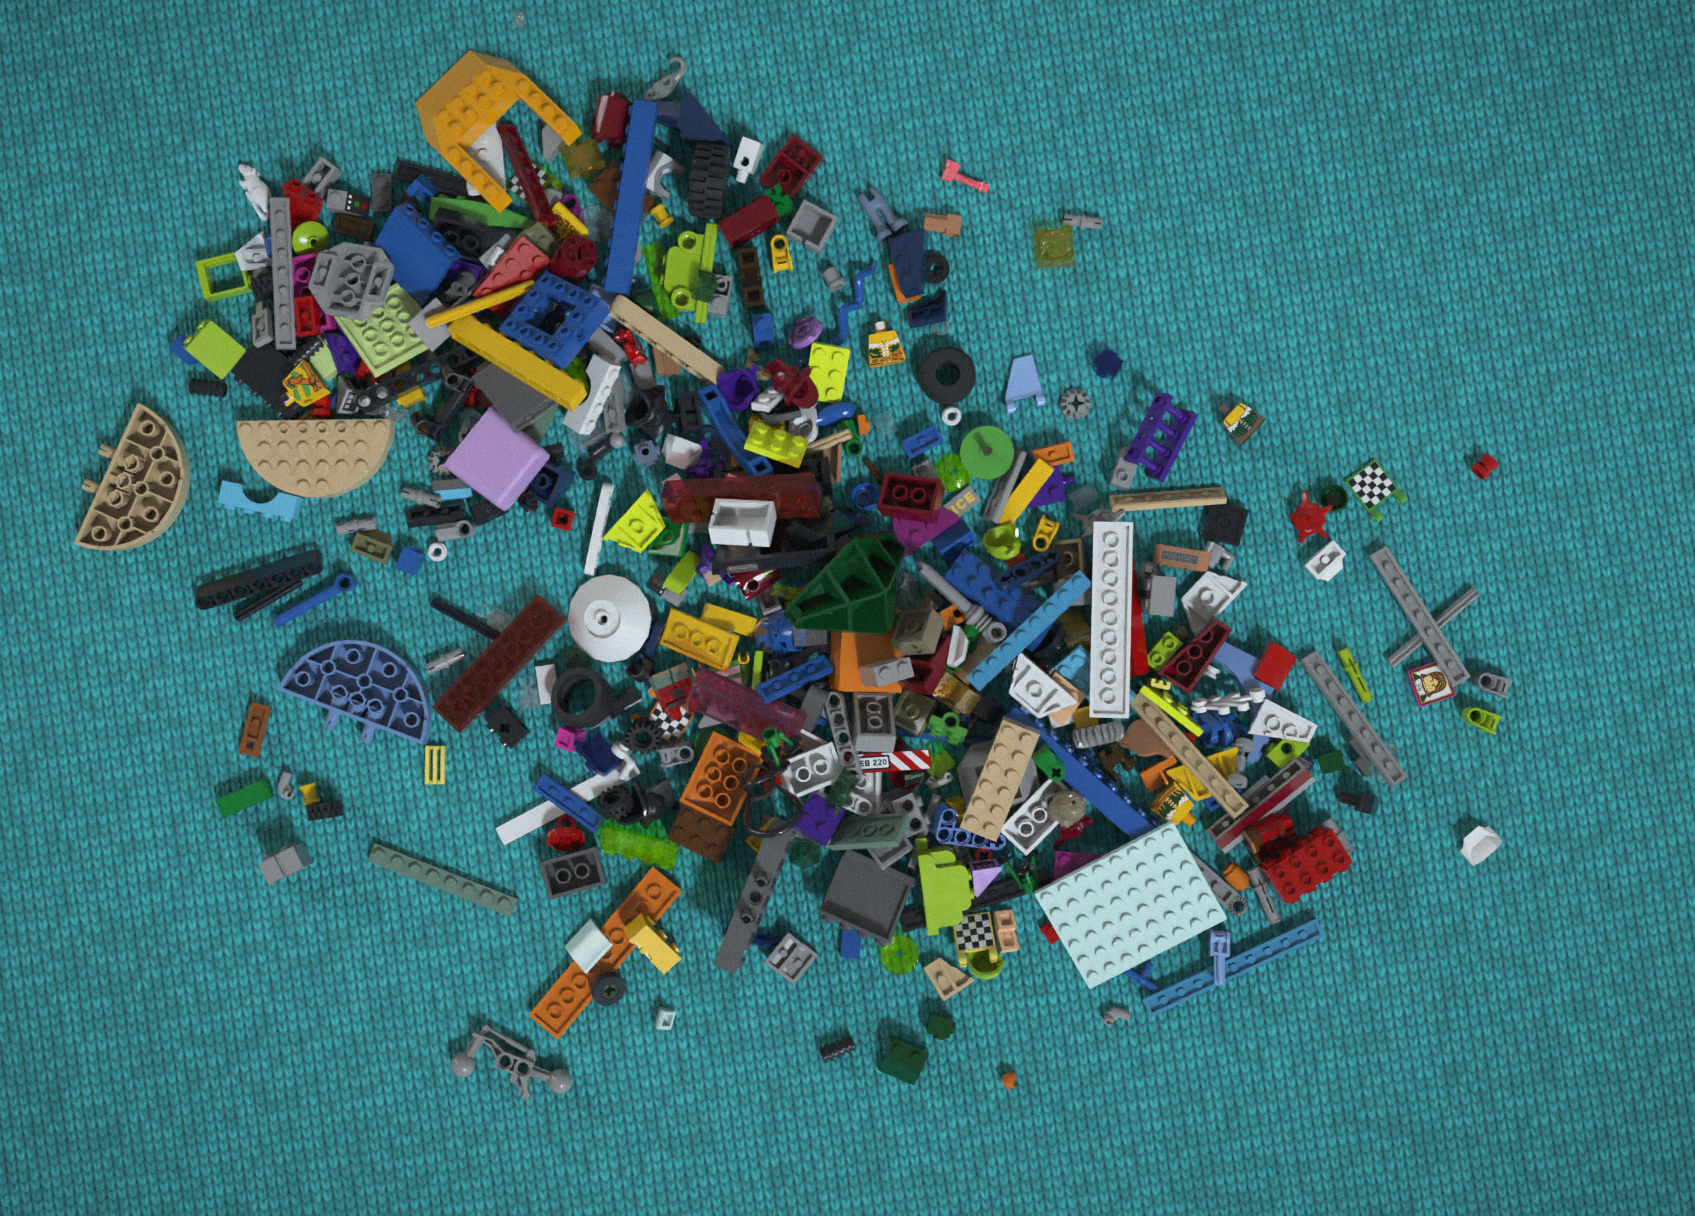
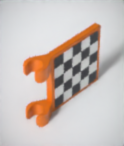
M650 687L648 694L657 699L653 688ZM658 701L647 718H650L649 722L654 720L655 725H659L662 739L670 744L677 743L695 713L688 715L686 708L681 706L679 708L683 717L671 721L667 712L663 713ZM634 713L631 719L639 721V718L643 716Z

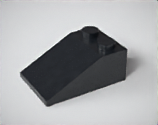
M439 207L434 216L433 227L462 255V259L482 263L478 258L490 248L493 228L459 211Z

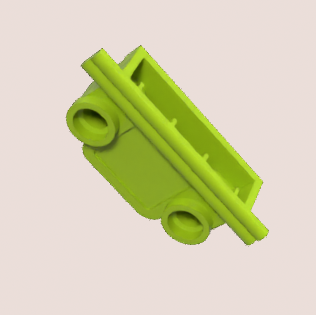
M706 223L705 235L695 234L692 231L683 232L678 238L679 247H671L668 250V254L663 255L662 266H666L665 274L661 273L660 285H664L665 293L671 295V303L674 309L695 313V323L706 324L717 224Z
M927 837L915 838L927 936L939 935V928L958 925L963 918L962 911L969 909L971 906V899H974L973 887L969 888V881L972 880L971 870L966 869L962 861L956 860L952 847L940 845L937 848L928 849Z

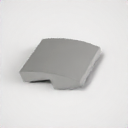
M788 932L764 963L794 985L818 956V953Z

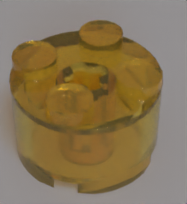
M595 139L582 140L581 145L576 146L574 143L562 150V160L570 179H576L580 176L583 179H587L594 175V171L606 167Z

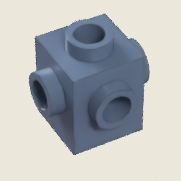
M648 438L638 441V445L634 446L635 451L632 452L635 462H639L645 468L656 465V462L660 460L658 455L661 454L658 443L654 444L652 440L648 441ZM648 449L649 454L643 455L642 451Z

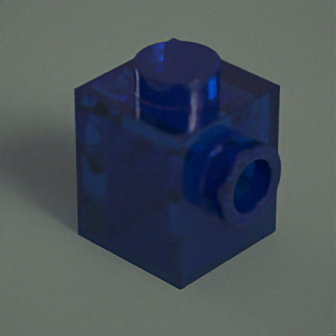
M1103 350L1101 354L1097 353L1092 361L1095 364L1093 370L1096 371L1095 374L1097 376L1113 380L1124 361L1118 358V354L1115 352Z

